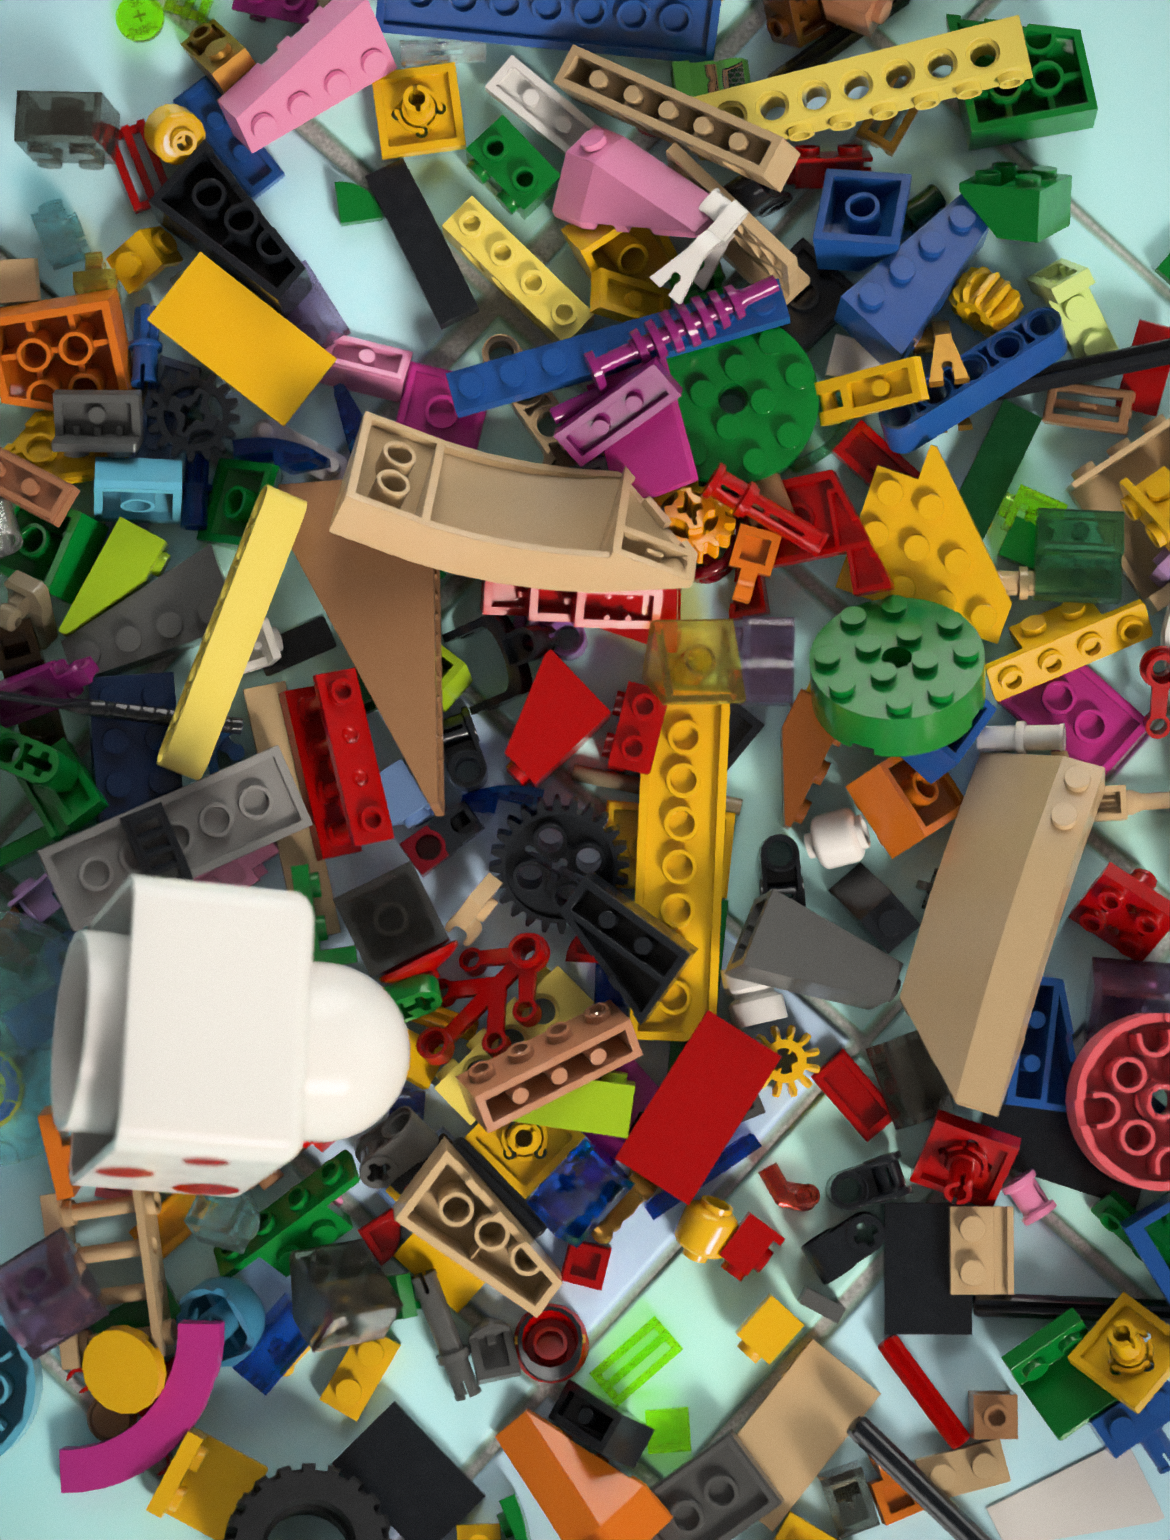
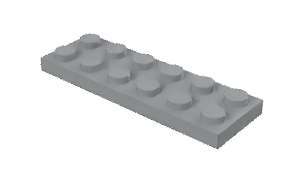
M279 745L38 850L37 854L72 932L90 925V922L130 875L142 876L119 819L123 816L161 802L193 878L313 825ZM157 818L134 828L138 835L160 825ZM160 835L141 843L145 851L166 843L164 836ZM169 851L148 859L150 866L153 867L171 860L172 856ZM174 868L155 877L172 879L179 876L177 869Z

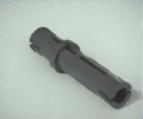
M429 1269L425 1271L424 1278L421 1272L412 1276L411 1282L439 1353L436 1356L438 1365L445 1368L455 1395V1401L466 1400L465 1395H467V1392L471 1398L482 1390L477 1385L475 1374L468 1359L471 1353L468 1344L462 1343L437 1277L436 1269Z

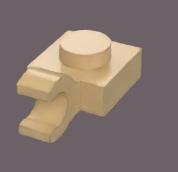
M489 872L468 896L460 909L449 919L445 925V930L449 933L455 926L460 927L467 934L463 944L466 947L470 946L482 932L481 922L483 923L499 903L493 896L503 883Z

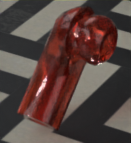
M777 1162L758 1172L775 1204L780 1208L805 1212L812 1210L820 1200V1192L815 1185L787 1181Z

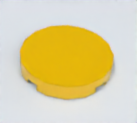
M128 1325L112 1326L93 1337L84 1350L82 1370L87 1387L93 1397L105 1408L120 1414L137 1413L151 1405L159 1397L165 1386L167 1373L164 1357L158 1347L154 1349L148 1341L150 1337L142 1330Z

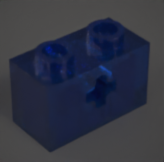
M584 1138L577 1147L569 1152L567 1158L552 1175L540 1184L538 1190L527 1203L554 1236L578 1248L630 1191L635 1183L607 1151Z

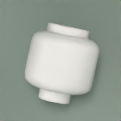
M841 808L816 815L810 823V833L804 834L805 847L810 859L818 858L820 864L827 869L859 862L865 856V849L871 847L870 834L863 815H856L849 808Z

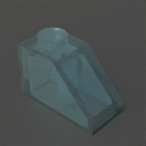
M249 1189L237 1197L197 1195L184 1222L199 1242L243 1254L249 1241L256 1236L262 1216L253 1193Z

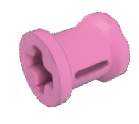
M1034 1168L1019 1174L1001 1188L1004 1195H1010L1022 1213L1023 1217L1021 1220L1026 1226L1038 1221L1057 1206L1054 1200L1047 1198L1036 1181L1037 1173Z

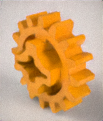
M698 481L653 499L672 521L669 529L680 542L687 540L697 551L696 562L702 564L703 554L708 553L711 557L717 558L719 556V547L728 548L730 546L731 535H734L736 519L732 515L733 510L712 497L707 499L702 497L701 493L704 488L699 487Z

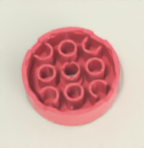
M1170 1013L1130 1015L1118 1019L1099 1030L1090 1038L1078 1054L1072 1066L1066 1088V1112L1069 1126L1083 1154L1094 1166L1109 1177L1130 1186L1152 1191L1170 1190ZM1163 1089L1167 1096V1105L1162 1113L1157 1114L1151 1105L1152 1094Z

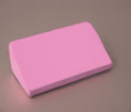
M330 332L325 350L337 358V360L322 378L321 384L394 402L401 401L410 361L413 356L412 351Z

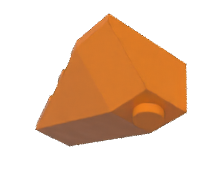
M529 1408L495 1436L561 1540H651L674 1517L646 1483L633 1475L629 1477L608 1464L610 1460L599 1453L594 1455L573 1441L571 1435Z

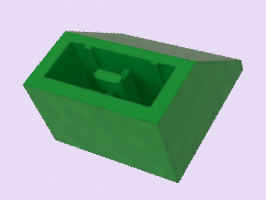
M994 162L991 168L977 170L974 176L959 183V192L997 238L1038 243L1070 226L1072 175L1058 174L1056 167L1034 166L1032 170L1017 169L1018 164L1014 162Z

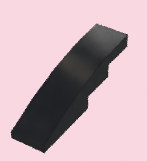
M399 159L366 175L365 178L368 186L378 202L387 224L406 259L407 265L441 330L480 312L460 268L404 159Z

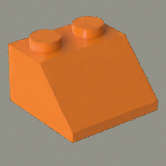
M889 757L845 786L852 796L855 805L861 810L877 835L879 842L884 846L892 859L956 819L964 798L948 772L930 784L901 757Z

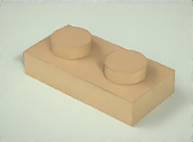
M988 1439L914 1459L915 1465L949 1498L1011 1482L1000 1439Z

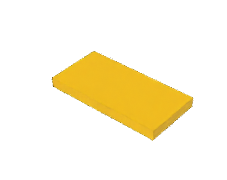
M202 252L198 253L147 318L148 322L282 427L286 426L337 360V358Z

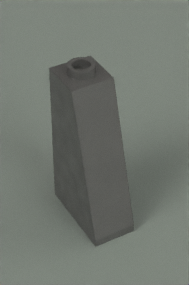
M772 889L754 899L724 974L743 981L871 1010L881 1004L892 1001L897 995L901 986V980L898 977L904 963L777 890Z

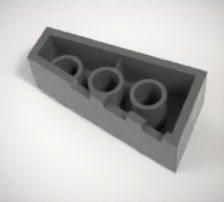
M211 543L62 640L61 644L68 664L70 665L75 660L91 656L100 669L94 677L115 676L200 646L225 582V576L218 556Z

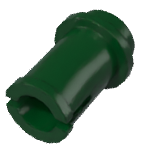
M929 184L927 188L908 200L902 234H906L909 231L915 233L920 223L946 207L947 203L943 194L934 184Z

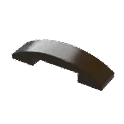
M31 617L22 619L18 628L12 632L0 627V671H2L4 679L46 663ZM60 709L18 724L20 734L50 747L63 737L68 740Z

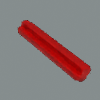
M890 1335L881 1341L878 1345V1350L949 1447L956 1449L967 1442L970 1438L969 1432L897 1335Z

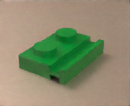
M64 737L51 747L70 756L77 763L79 773L73 787L65 792L58 793L15 776L51 839L56 842L63 840V837L71 830L74 832L79 830L109 806L102 793L96 787L92 776L73 744ZM43 761L40 769L50 772L53 765Z

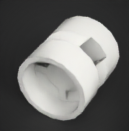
M726 969L720 970L724 992L729 996H733L734 1000L728 1006L733 1026L739 1029L788 1017L782 993L775 991L773 987L731 978L724 974Z

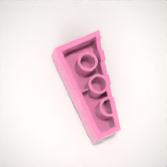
M331 0L324 8L318 6L307 17L310 20L293 37L290 38L287 35L275 46L277 51L263 64L257 63L217 100L233 135L251 153L258 151L397 69L368 0Z

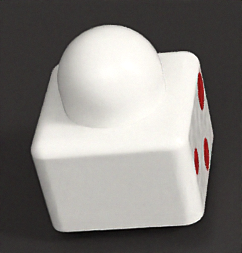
M130 875L90 922L87 930L76 931L70 942L60 979L52 1038L51 1105L57 1129L71 1131L69 1162L71 1184L90 1187L237 1197L292 1160L299 1152L303 1141H338L361 1133L380 1120L391 1108L401 1093L406 1080L410 1061V1041L404 1018L397 1004L382 986L360 971L344 965L313 961L314 913L310 902L301 893Z

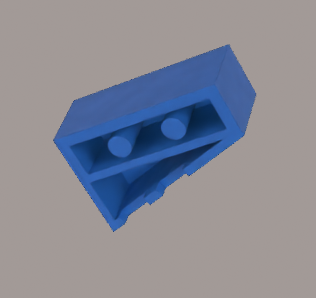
M1042 977L1025 1034V1041L1002 1104L1066 1112V1088L1072 1066L1076 1060V1054L1072 1039L1074 1031L1063 979Z

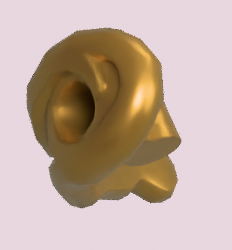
M630 1169L627 1177L616 1187L613 1201L604 1212L603 1221L595 1222L591 1227V1236L601 1244L610 1243L613 1238V1232L621 1228L622 1222L633 1215L640 1204L655 1197L663 1189Z

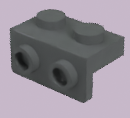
M55 390L53 393L55 437L51 442L53 452H64V456L71 458L85 457L90 452H106L107 456L111 458H125L139 450L144 441L141 390Z

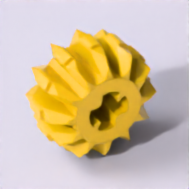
M984 266L980 268L971 267L966 273L964 272L956 281V285L948 297L951 305H953L951 308L953 313L961 317V322L968 324L973 332L980 331L985 337L992 336L1017 320L1024 305L1020 300L1021 294L1019 291L1011 287V281L1004 280L999 272L992 273Z
M777 1025L770 1027L773 1042L770 1043L762 1034H758L755 1037V1040L777 1054V1050L785 1048L787 1049L785 1054L792 1052L795 1057V1062L789 1065L790 1072L782 1074V1068L774 1069L763 1086L765 1088L771 1080L775 1081L772 1088L773 1097L780 1096L783 1083H786L790 1097L797 1096L798 1093L794 1081L798 1080L804 1087L810 1088L812 1082L803 1075V1072L805 1070L812 1073L820 1072V1066L808 1064L806 1059L807 1057L819 1055V1048L803 1050L802 1047L811 1039L809 1033L801 1035L797 1042L793 1041L796 1032L794 1025H788L785 1039H781L780 1030Z

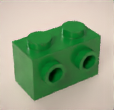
M503 114L465 149L466 159L469 161L466 165L467 170L480 184L483 185L488 181L498 192L495 195L496 200L510 215L517 212L525 220L557 190L560 174Z

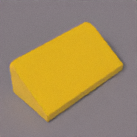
M414 1233L410 1235L393 1255L414 1275L422 1272L423 1278L426 1270L436 1269L447 1304L457 1313L462 1310L485 1284L484 1281Z

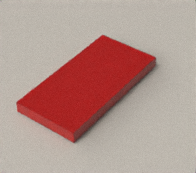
M707 1010L615 1156V1159L685 1204L690 1205L782 1056Z

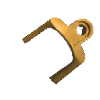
M949 320L931 322L932 326L926 328L921 339L913 349L914 356L933 352L929 388L944 386L943 368L946 366L952 368L955 385L970 383L968 373L953 341ZM970 417L957 424L958 431L973 430Z

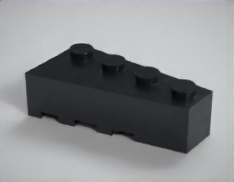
M206 139L202 141L149 200L159 224L197 253L202 252L284 318H287L313 289L306 267L277 230L270 225L261 213L260 208L245 193L234 175L220 161Z

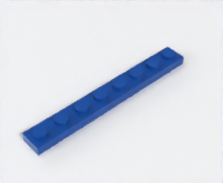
M779 278L776 281L780 291L748 305L747 309H745L746 316L738 321L733 313L729 314L731 326L725 330H722L717 320L714 321L716 335L711 339H707L701 328L697 329L702 342L701 345L692 348L686 335L681 337L685 346V351L676 353L670 342L665 344L669 355L666 359L790 324V315ZM724 294L719 295L721 299L725 297ZM708 299L702 300L705 306L709 305ZM686 304L685 306L688 309L689 313H692L693 309L691 307V304ZM674 308L668 309L673 321L677 320ZM660 312L446 373L458 418L592 380L583 354L592 350L595 357H599L628 343L627 340L630 339L629 332L635 328L638 329L641 336L647 334L643 323L649 319L654 321L657 328L662 327L658 316ZM654 350L649 352L651 359L657 357ZM633 359L604 373V376L618 373L642 362L640 359Z

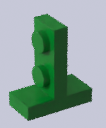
M309 864L290 866L294 891L301 893L308 899L314 913L313 961L339 965L358 963L356 945L321 950L320 941L328 940L325 914L316 915L314 898L322 897L319 872H310Z

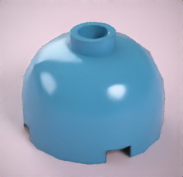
M230 1276L208 1278L192 1288L179 1302L181 1304V1312L176 1316L177 1327L178 1323L182 1320L225 1321L221 1367L235 1366L245 1359L257 1347L265 1332L266 1312L262 1301L253 1288L240 1279Z

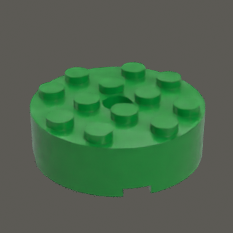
M776 327L667 358L670 374L683 388L682 395L677 400L698 474L699 486L705 487L720 462L727 465L726 471L749 484L752 481L756 483L776 473H779L781 476L799 459L810 440L817 420L819 395H817L814 385L817 382L816 374L807 354L785 330ZM735 395L742 399L744 408L738 413H728L720 407L719 402L723 396ZM721 485L722 488L731 490L728 487Z
M890 595L884 599L847 607L820 630L810 649L809 668L813 711L825 731L848 747L855 743L873 748L874 755L889 757L928 753L951 744L967 733L972 727L974 717L980 709L983 710L986 697L985 650L983 642L976 629L960 613L943 605L922 599Z

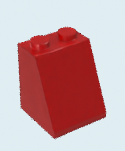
M552 649L542 659L505 750V757L509 762L505 766L506 771L522 788L530 784L537 790L607 724L611 718V711Z

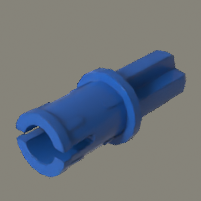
M147 303L141 304V306L134 309L133 340L129 342V350L133 353L131 386L140 390H145V381L148 382L149 390L158 387V354L163 349V344L159 342V329L147 321V318L157 306Z

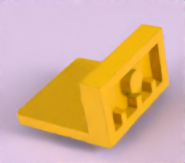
M193 1427L184 1437L146 1511L159 1518L168 1514L214 1540H224L230 1515L234 1513L237 1502L244 1492L249 1493L253 1489L254 1483L267 1474L268 1467L200 1429Z

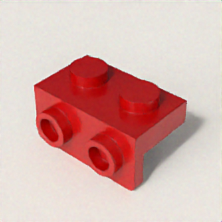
M632 681L628 682L626 692L617 691L612 711L613 716L619 717L616 733L607 732L601 757L609 759L607 769L624 773V770L644 775L650 774L670 697L669 691Z

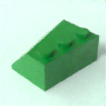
M946 14L947 33L997 19L984 18V21L961 19V15ZM1030 23L1027 26H1022L1033 78L1026 79L1022 85L1015 88L1002 89L998 86L982 90L979 96L971 99L962 100L957 98L968 151L1094 127L1098 105L1081 29ZM982 55L975 61L974 65L978 67L989 66L993 63L995 57L992 55Z

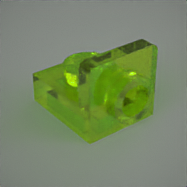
M1020 484L1014 494L1006 492L997 512V515L1003 518L999 529L1007 532L1011 528L1018 511L1025 513L1024 519L1044 528H1047L1049 524L1057 526L1062 520L1068 504Z

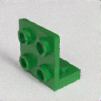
M1073 1307L1001 1357L1012 1377L1059 1441H1063L1119 1401L1073 1366L1068 1359L1070 1353L1089 1332ZM1112 1371L1113 1375H1119L1118 1372Z

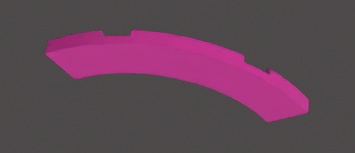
M182 1320L178 1323L175 1359L169 1378L156 1402L135 1425L117 1436L97 1443L81 1446H64L59 1450L61 1493L93 1491L125 1482L155 1465L182 1442L187 1432L195 1426L205 1410L215 1379L219 1374L224 1349L225 1321Z

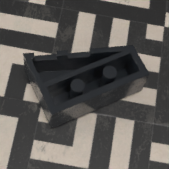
M594 872L583 877L559 911L591 957L593 956L606 973L609 978L608 981L613 988L619 991L634 1012L633 1015L640 1025L650 1018L698 951L696 946Z

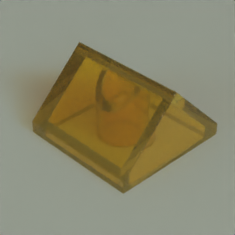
M733 619L653 620L650 623L641 679L663 705L744 703L746 701Z

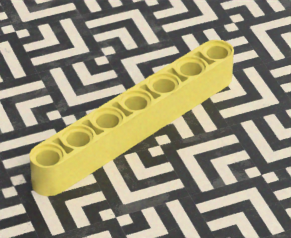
M267 484L259 493L157 757L158 766L197 781L201 779L206 771L307 508L306 500Z

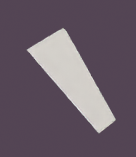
M1104 1449L986 1508L1001 1540H1056L1158 1522L1165 1518L1131 1449L1116 1459Z

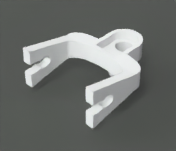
M715 188L698 208L714 221L713 224L699 235L687 249L649 277L659 287H662L672 278L674 272L679 273L680 281L674 285L669 293V296L679 305L683 302L693 281L702 290L707 288L728 244L735 236L734 231L749 213L737 200L731 202L718 188ZM704 261L705 266L703 267V269L699 270L702 262Z

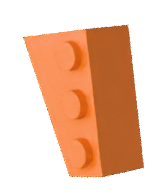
M117 288L0 307L1 403L54 411L53 393L55 390H136V388L131 386L133 359L129 350V341Z

